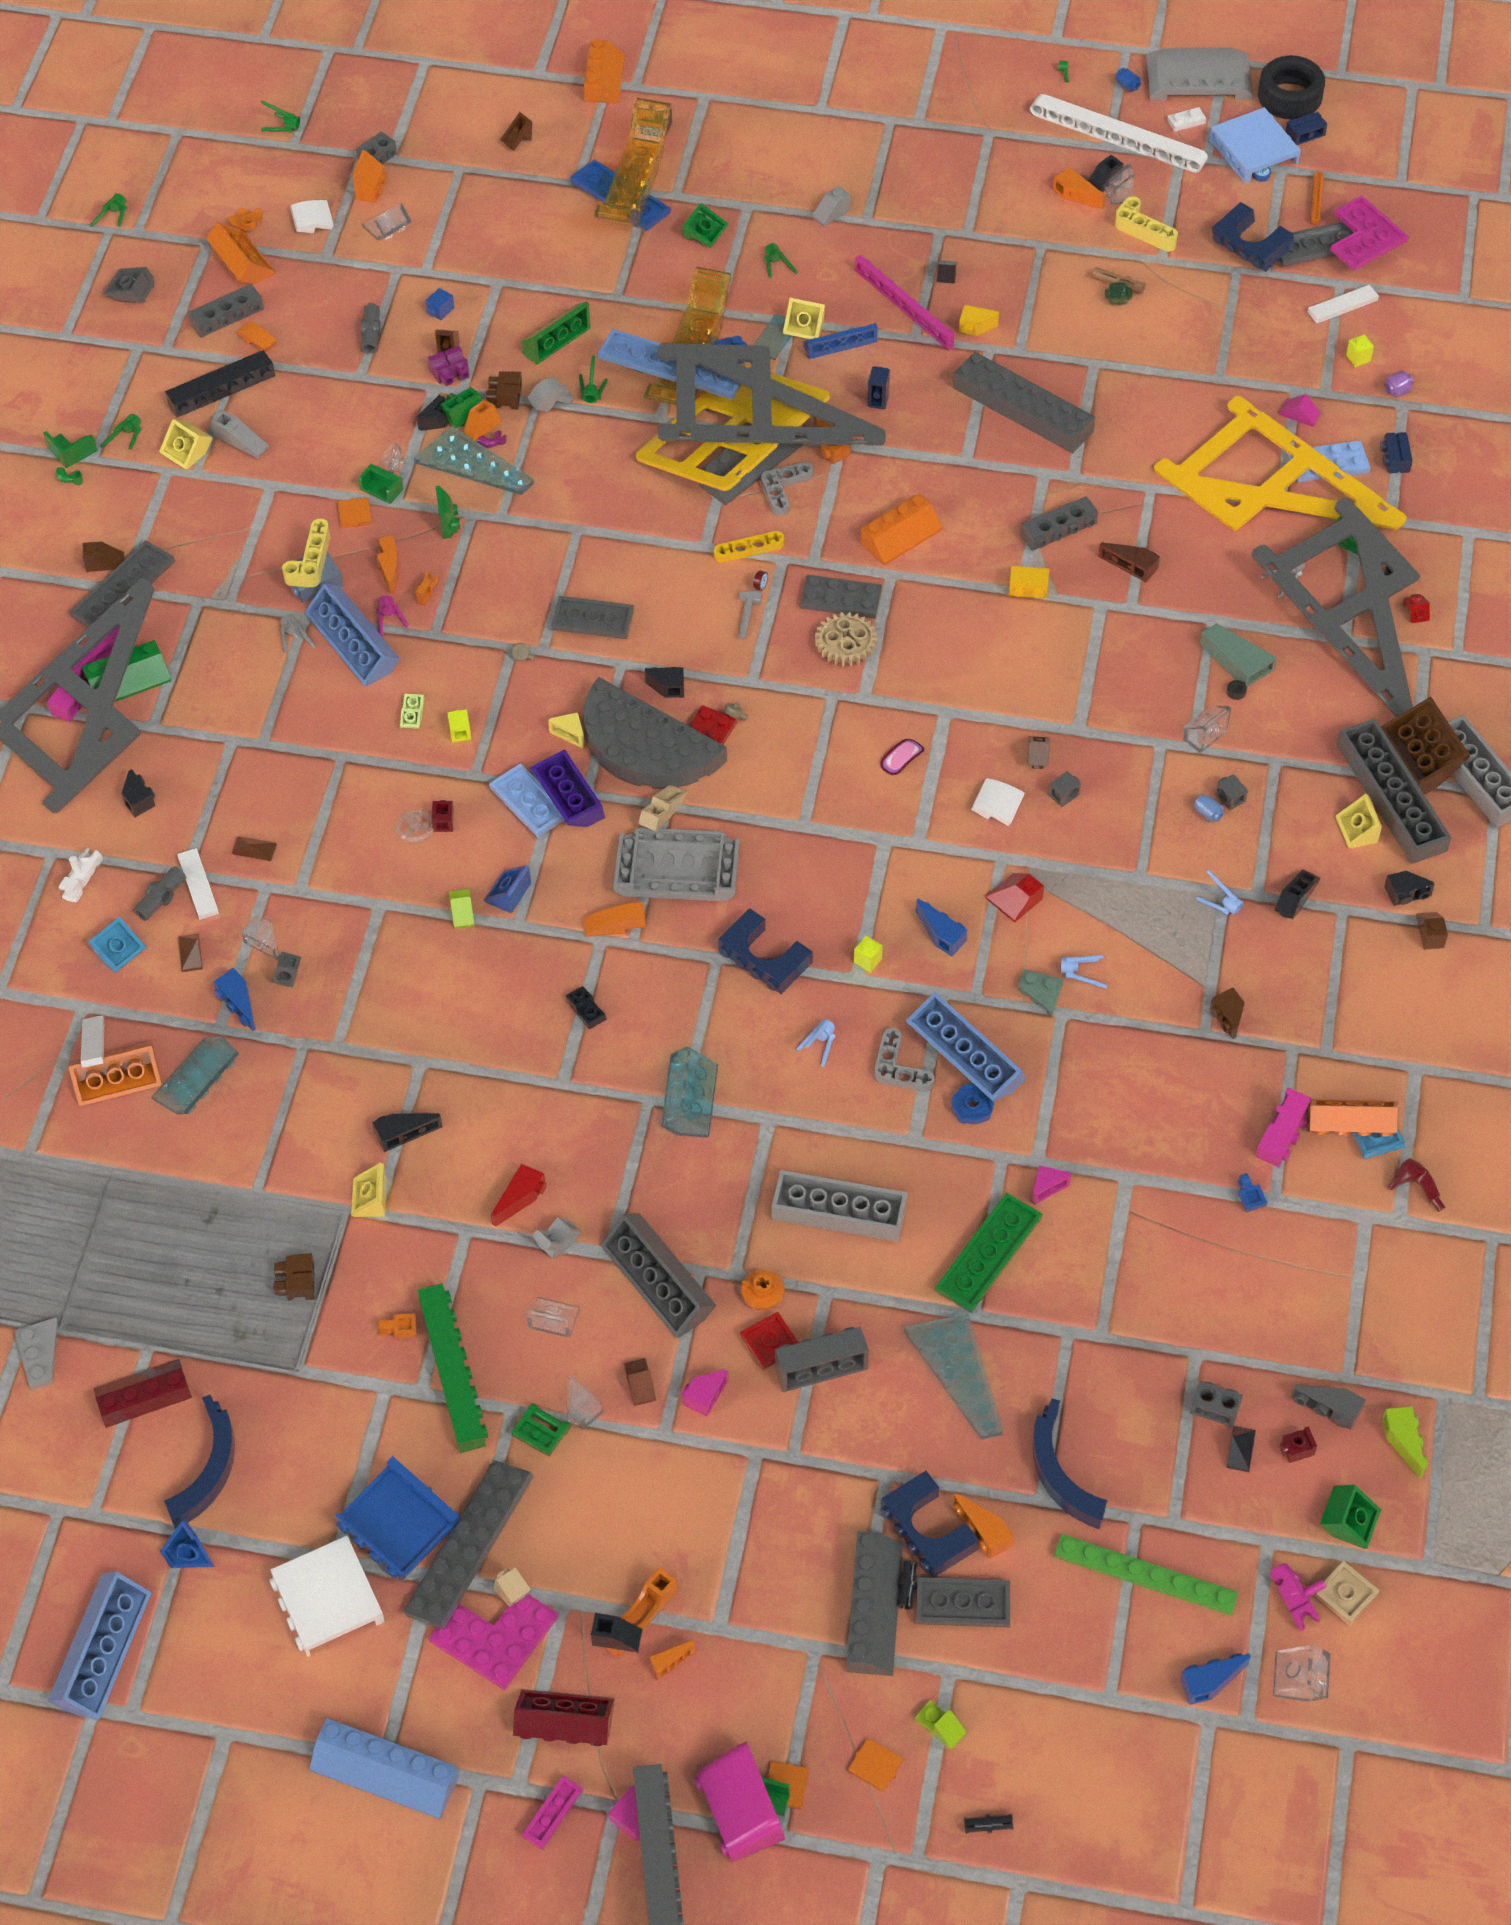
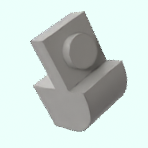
M547 378L539 382L527 397L536 410L546 412L551 410L556 401L570 404L573 400L569 389L565 385H560L556 378Z
M557 1217L548 1230L537 1229L532 1237L538 1241L536 1244L551 1258H555L575 1242L581 1231L567 1218Z

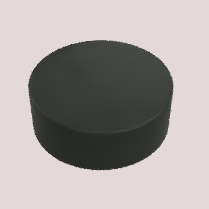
M1234 680L1228 684L1227 695L1231 699L1240 700L1245 697L1247 691L1245 683Z

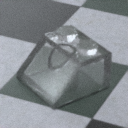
M400 203L364 222L362 226L378 241L381 239L387 241L394 237V232L398 231L400 233L408 229L407 225L412 221L403 204Z
M1212 706L1207 711H1202L1193 722H1188L1184 727L1183 740L1199 753L1203 752L1227 732L1231 707Z
M1314 1643L1276 1651L1273 1696L1307 1702L1328 1698L1331 1653Z

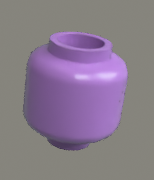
M1398 371L1387 377L1385 389L1390 396L1400 397L1411 391L1412 384L1414 383L1413 378L1405 371Z

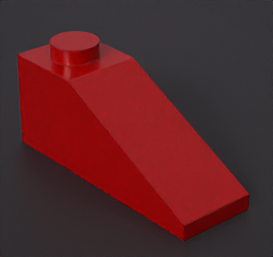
M521 1163L491 1213L492 1225L498 1226L536 1201L539 1194H543L547 1185L543 1172Z

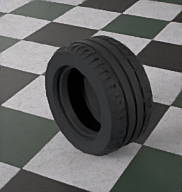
M1288 55L1275 58L1264 66L1261 71L1258 87L1259 102L1269 113L1283 119H1297L1308 113L1312 114L1322 103L1325 88L1324 73L1316 63L1301 56ZM1295 84L1302 86L1305 90L1288 91L1277 85Z

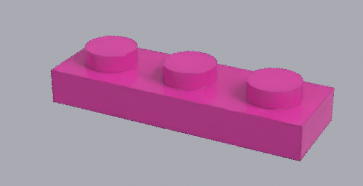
M562 1776L523 1832L522 1837L543 1850L582 1794L583 1788Z

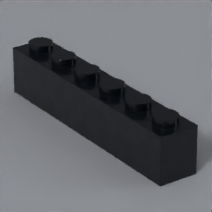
M264 350L165 391L167 403L178 418L274 377V366Z

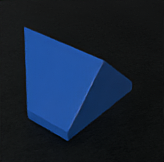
M182 1520L160 1550L171 1568L214 1567L193 1529L186 1520Z

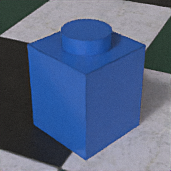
M438 288L426 299L427 313L432 317L442 320L455 308L453 295Z

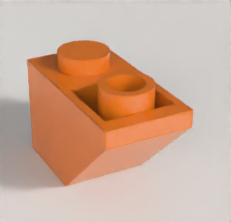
M482 400L470 409L463 432L464 438L475 443L479 436H484L489 431L494 430L502 422L494 404Z

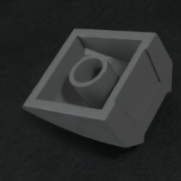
M147 267L119 269L103 295L122 301L145 302L151 289L154 288V277Z

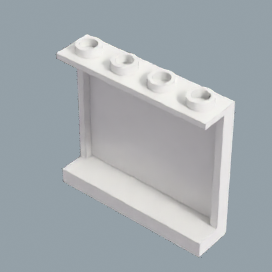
M348 1536L271 1569L273 1578L269 1579L274 1592L279 1591L281 1598L278 1599V1602L283 1612L288 1611L290 1616L286 1618L291 1631L296 1630L299 1637H296L295 1641L300 1651L305 1650L307 1657L311 1656L310 1649L374 1621L377 1626L385 1622L380 1606Z

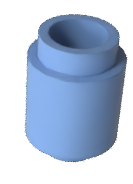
M1200 795L1194 803L1196 811L1210 822L1219 821L1224 815V806L1209 795Z

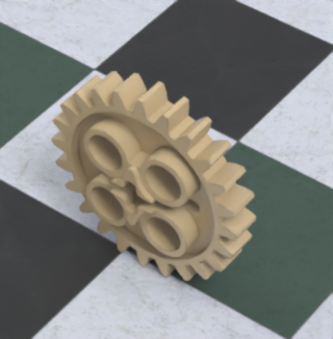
M841 612L840 617H837L835 614H833V619L826 617V622H821V627H817L815 646L818 647V652H822V658L827 657V662L834 660V665L842 662V666L848 662L852 666L855 661L859 665L860 659L867 661V656L872 657V651H876L877 632H875V626H871V621L865 622V617L859 619L858 614L852 617L850 612L847 616H844Z

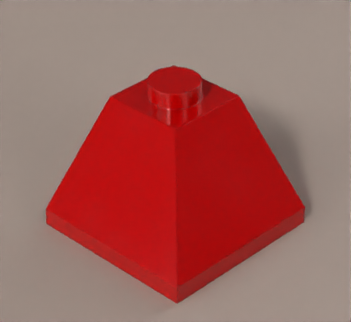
M1013 873L986 895L985 899L1015 923L1043 900L1044 885L1031 874Z

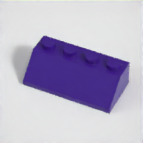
M565 749L530 767L567 825L589 827L605 818L601 802Z

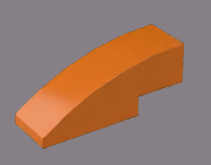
M393 535L378 539L381 553L377 554V560L388 590L392 594L397 586L399 563Z
M644 902L618 905L584 917L585 937L626 934L625 929L646 928Z

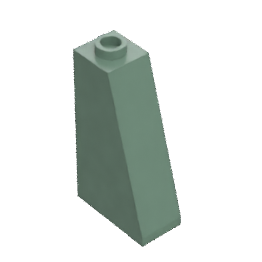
M1216 623L1202 631L1200 645L1231 676L1245 683L1246 687L1274 671L1277 659L1274 655Z

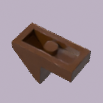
M521 112L517 114L500 139L513 151H515L524 137L530 141L532 139V121Z

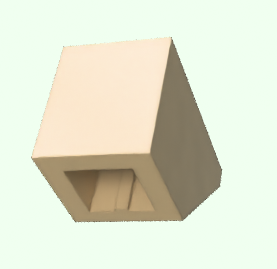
M516 1567L512 1570L506 1568L497 1575L493 1586L495 1593L509 1607L526 1597L531 1591Z

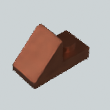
M643 1358L624 1363L634 1406L656 1401L651 1372L648 1370L646 1359Z

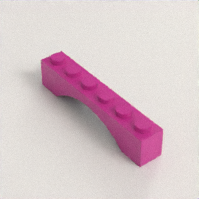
M118 626L73 667L72 671L85 681L82 666L110 656L120 627ZM60 686L49 697L47 702L51 715L69 722L73 720L81 709L80 703Z

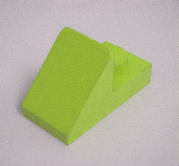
M469 889L449 891L454 929L475 926Z
M931 1700L915 1717L917 1723L950 1750L966 1734V1730L950 1709L944 1712Z

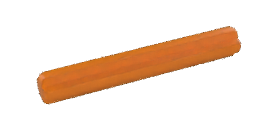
M1322 171L1314 173L1310 218L1312 225L1320 223L1324 177Z

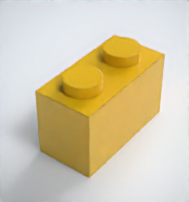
M1011 566L1009 596L1047 598L1049 569Z

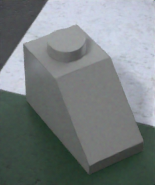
M840 186L832 189L825 194L814 211L812 218L822 226H826L850 211V194Z

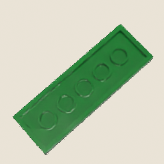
M1006 1192L936 1285L935 1291L972 1313L1040 1222L1043 1214Z

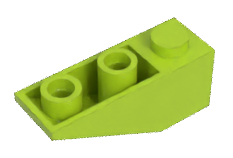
M1412 1407L1385 1409L1382 1420L1386 1439L1418 1478H1422L1425 1469H1428V1460L1426 1455L1423 1456L1422 1453L1423 1438L1422 1435H1418L1419 1420L1417 1414L1414 1415Z

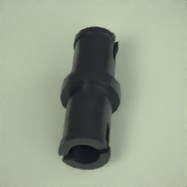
M911 1560L903 1561L902 1580L899 1581L900 1597L898 1607L902 1609L904 1605L905 1610L913 1608L914 1590L917 1589L915 1578L918 1563L913 1561L911 1565Z
M985 1814L986 1817L964 1818L966 1834L987 1831L988 1834L994 1830L1014 1829L1012 1814L997 1816Z

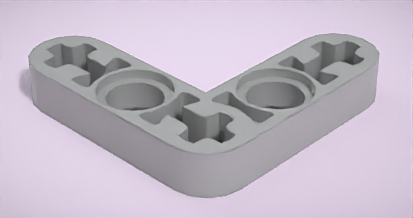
M802 462L762 473L761 484L772 512L776 516H784L789 511V502L782 486L810 480L813 477L812 464ZM789 473L792 476L790 478H785L782 475ZM772 491H778L780 494L774 496L770 493Z
M896 1028L885 1030L875 1065V1080L881 1084L922 1092L933 1089L934 1075L930 1071L896 1065L902 1034ZM891 1036H894L895 1038L891 1046L889 1045V1039ZM890 1052L894 1057L892 1059H884L882 1055ZM883 1071H887L885 1076L881 1075ZM908 1074L910 1079L902 1081L899 1079V1075ZM924 1079H928L926 1084L922 1083Z

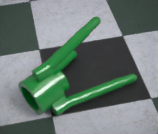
M261 101V104L277 111L274 114L283 118V125L286 126L261 128L262 131H286L291 133L292 129L298 130L300 117L294 116V114L288 113L265 101Z
M115 193L102 206L103 211L93 220L90 226L93 227L111 209L114 212L121 211L117 224L120 227L127 209L125 197Z
M776 243L766 246L765 253L767 255L764 256V259L766 260L770 278L772 277L770 261L777 262L780 259L795 274L798 273Z
M594 355L591 358L589 384L584 387L582 374H579L581 398L587 403H595L597 399H601V394L608 379H604L599 391L597 386L593 384Z
M129 414L125 420L113 429L114 433L101 444V447L103 448L124 429L128 433L134 432L129 446V450H132L137 436L142 430L140 418L135 414Z

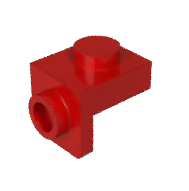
M1412 594L1410 597L1404 598V606L1410 611V621L1412 623L1430 620V602L1423 595Z

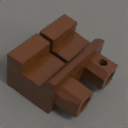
M499 371L498 377L489 376V389L496 390H487V401L496 403L497 408H500L502 405H511V409L519 410L522 390L521 372Z
M312 1253L287 1255L286 1261L274 1263L275 1277L286 1276V1280L274 1281L275 1295L287 1296L288 1301L293 1300L294 1297H305L306 1300H315V1263Z

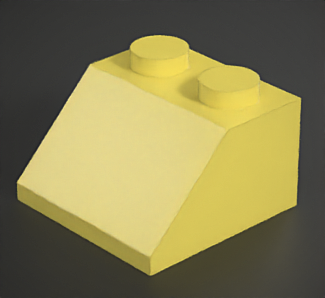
M173 419L159 452L184 469H189L206 454L213 437L186 420Z

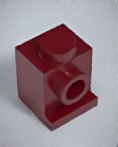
M433 801V832H453V801Z
M1309 1426L1304 1427V1430L1283 1435L1279 1444L1282 1455L1287 1457L1289 1463L1314 1456L1317 1449V1444Z

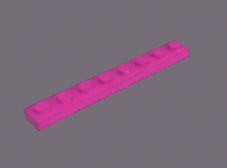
M862 255L855 258V271L947 350L954 347V333L946 328L940 320L933 317L927 309L919 305L915 299L906 294L893 280L886 277L881 270L873 266L869 260H866Z

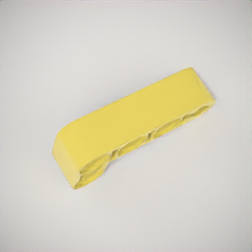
M1128 197L1116 211L1115 227L1118 230L1164 251L1171 252L1175 250L1178 237L1177 230L1141 214V200L1138 197Z
M316 519L312 522L303 561H287L283 564L282 571L287 585L316 587L320 583L330 542L329 525L325 519Z

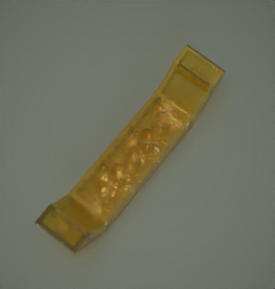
M643 98L636 99L629 137L605 202H598L594 216L599 220L638 228L663 158L671 103Z
M696 266L691 279L687 308L672 344L714 345L715 341L719 338L723 326L731 273ZM658 377L656 383L649 382L644 399L676 405V382Z

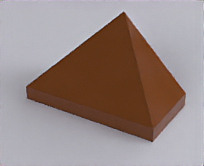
M238 836L232 853L233 855L271 861L277 843Z
M199 934L179 936L182 972L203 969Z

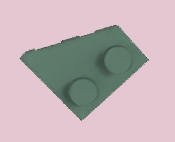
M1024 969L1018 984V990L1025 996L1030 997L1031 1001L1036 1005L1040 1004L1047 1010V1014L1053 1016L1064 979Z

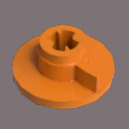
M769 1270L754 1271L742 1281L741 1292L745 1303L757 1310H769L776 1307L782 1301L785 1294L784 1283L781 1277Z

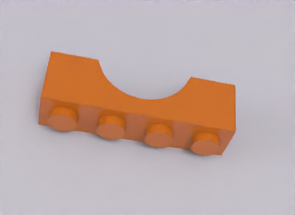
M659 1567L646 1581L635 1603L621 1618L642 1628L644 1631L678 1592L677 1580ZM603 1647L617 1659L625 1652L624 1650Z

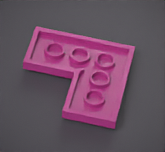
M1362 195L1335 210L1334 215L1354 233L1331 245L1330 251L1353 271L1408 241L1409 236Z
M528 1594L513 1606H508L493 1626L461 1604H458L443 1630L436 1628L429 1637V1642L505 1691L559 1618V1614Z

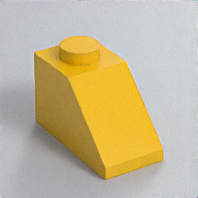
M964 305L959 320V333L978 336L998 327L1000 311Z

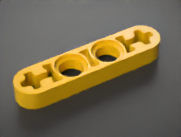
M772 531L721 543L714 547V559L717 562L724 563L779 550L785 545V537L780 531ZM756 542H760L763 545L761 547H755L753 544ZM741 546L744 547L745 550L737 551L735 548Z

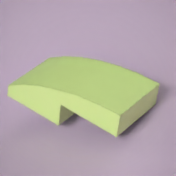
M404 694L400 728L420 729L425 700L424 695Z

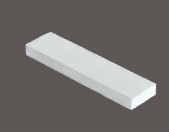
M1370 285L1309 307L1308 314L1318 324L1378 301L1379 295Z
M197 848L177 854L183 873L187 877L186 882L199 920L218 915V908Z
M103 1015L82 1019V1067L103 1064L105 1026Z

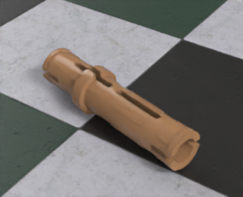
M1095 267L1092 278L1122 287L1125 291L1131 290L1143 294L1145 290V283L1133 280L1129 276L1124 277Z

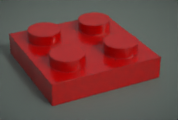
M702 705L689 724V727L723 745L736 726L737 719Z
M779 1312L740 1332L741 1338L763 1370L775 1364V1349H779L782 1345L799 1343Z

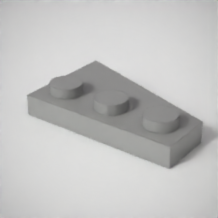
M58 1317L14 1330L31 1390L53 1384L55 1346H57L56 1336L59 1326Z

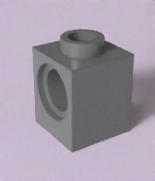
M1067 771L1050 783L1049 796L1061 807H1064L1080 795L1081 783L1076 776H1072Z
M1234 774L1219 780L1216 796L1229 810L1246 802L1248 790Z
M281 951L273 982L293 988L301 957Z

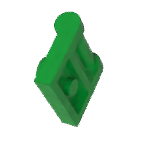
M532 1403L511 1433L516 1439L550 1457L564 1435L569 1432L571 1423L555 1418L539 1409L537 1404ZM537 1417L558 1430L554 1432L532 1418Z

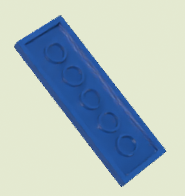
M595 159L570 177L571 183L646 231L671 213L669 206Z

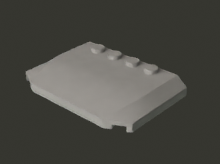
M1162 48L1146 54L1150 100H1167V95L1235 94V100H1252L1253 92L1248 53L1233 48Z
M649 828L634 829V833L625 836L624 833H621L619 835L613 891L624 897L727 901L735 897L740 839L736 838L735 841L726 837V833L721 831L659 828L655 832Z

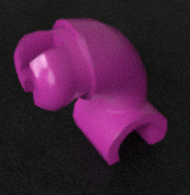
M498 430L495 433L494 439L481 435L478 437L477 443L483 448H492L497 445H504L507 439L505 434L501 437V431Z

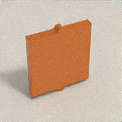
M368 497L338 501L341 528L372 524Z
M867 1738L860 1751L855 1753L856 1757L848 1772L884 1793L892 1778H896V1771L904 1758Z
M771 1761L767 1779L790 1784L791 1794L787 1807L802 1810L810 1769L795 1766L791 1762L783 1764Z

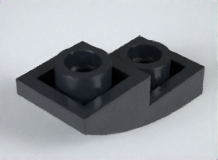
M584 986L565 995L573 1010L588 1029L607 1020L605 1013L596 1005L593 996Z

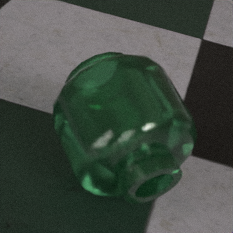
M1125 281L1111 282L1108 289H1105V299L1109 300V303L1113 306L1126 305L1132 299V287Z

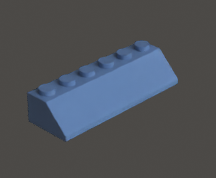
M324 583L304 613L364 686H368L389 675L400 660L398 655L340 586Z
M936 992L906 1020L914 1030L993 1102L1012 1094L1026 1080L1023 1071Z
M117 1571L101 1574L48 1698V1702L72 1714L93 1720L100 1719L152 1592Z
M326 1718L316 1739L309 1768L310 1771L437 1819H441L459 1778L458 1769L455 1765Z

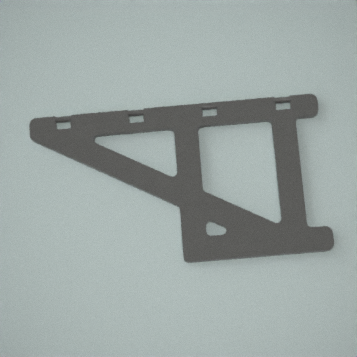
M668 343L658 346L659 359L676 362L677 422L675 424H660L658 426V438L661 441L687 440L691 442L807 443L829 445L865 444L876 446L885 444L886 434L884 429L773 380L770 373L769 346ZM738 362H750L752 366L747 368L738 364ZM695 366L705 367L752 389V425L696 424ZM774 399L834 427L773 426L771 401ZM691 433V436H679V434ZM748 434V437H737V435ZM795 435H804L806 438H795ZM853 437H864V440L853 439Z
M1343 498L1334 507L1335 511L1342 517L1338 522L1280 555L1274 554L1268 546L1260 545L1253 549L1251 556L1262 569L1264 568L1278 587L1333 648L1346 659L1351 668L1397 717L1412 708L1413 705L1389 597L1417 582L1420 574L1349 498ZM1353 537L1356 541L1366 589L1330 610H1325L1291 573V570L1343 540ZM1272 564L1274 568L1277 570L1276 573H1274L1268 566ZM1381 565H1386L1392 574L1384 575ZM1310 606L1315 613L1312 615L1306 607ZM1365 611L1371 612L1384 670H1379L1341 628V625ZM1346 648L1353 654L1352 657H1349L1344 651ZM1384 691L1392 697L1390 700L1383 694Z
M145 579L138 580L121 599L109 607L76 641H73L0 710V720L2 721L0 723V740L54 788L43 802L45 807L52 813L60 812L141 734L139 728L114 707V702L154 593L153 586ZM130 596L133 598L126 606L122 604ZM119 626L120 629L100 685L97 689H93L72 669L110 632ZM88 637L89 640L81 647L79 644ZM44 677L46 681L37 688L35 685ZM54 685H59L89 711V716L68 770L60 767L14 726V723ZM104 731H112V735L105 742L101 743Z

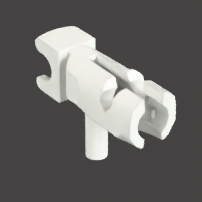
M86 848L78 859L76 856L69 858L72 870L68 875L69 877L65 876L59 885L60 890H65L62 895L63 899L70 902H78L83 894L82 889L86 886L91 876L94 875L95 869L103 861L102 855L97 850L90 855V849Z

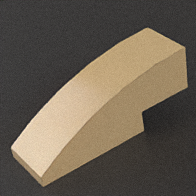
M668 785L652 797L651 804L642 809L638 824L656 832L675 813L687 796V791Z

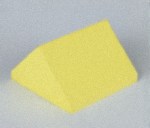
M790 298L783 334L807 339L819 338L824 323L825 305Z
M1368 794L1363 795L1335 816L1349 848L1378 843L1382 825Z
M379 1163L353 1178L351 1216L385 1217L387 1178L384 1164Z

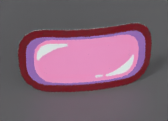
M912 739L902 740L882 758L880 762L881 769L889 775L899 774L911 761L924 752V747Z

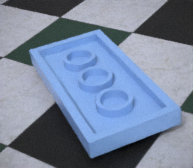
M1361 440L1312 447L1347 474L1370 473V465ZM1288 453L1289 460H1291L1293 456ZM1307 470L1297 479V483L1323 478L1312 470ZM1337 472L1334 475L1336 477H1343Z
M521 763L489 783L490 789L537 838L564 821L539 781Z

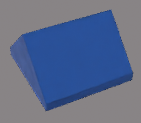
M524 865L504 870L484 901L512 914L531 885L529 867Z

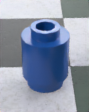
M1121 68L1115 76L1117 83L1130 92L1136 91L1141 85V78L1127 68Z

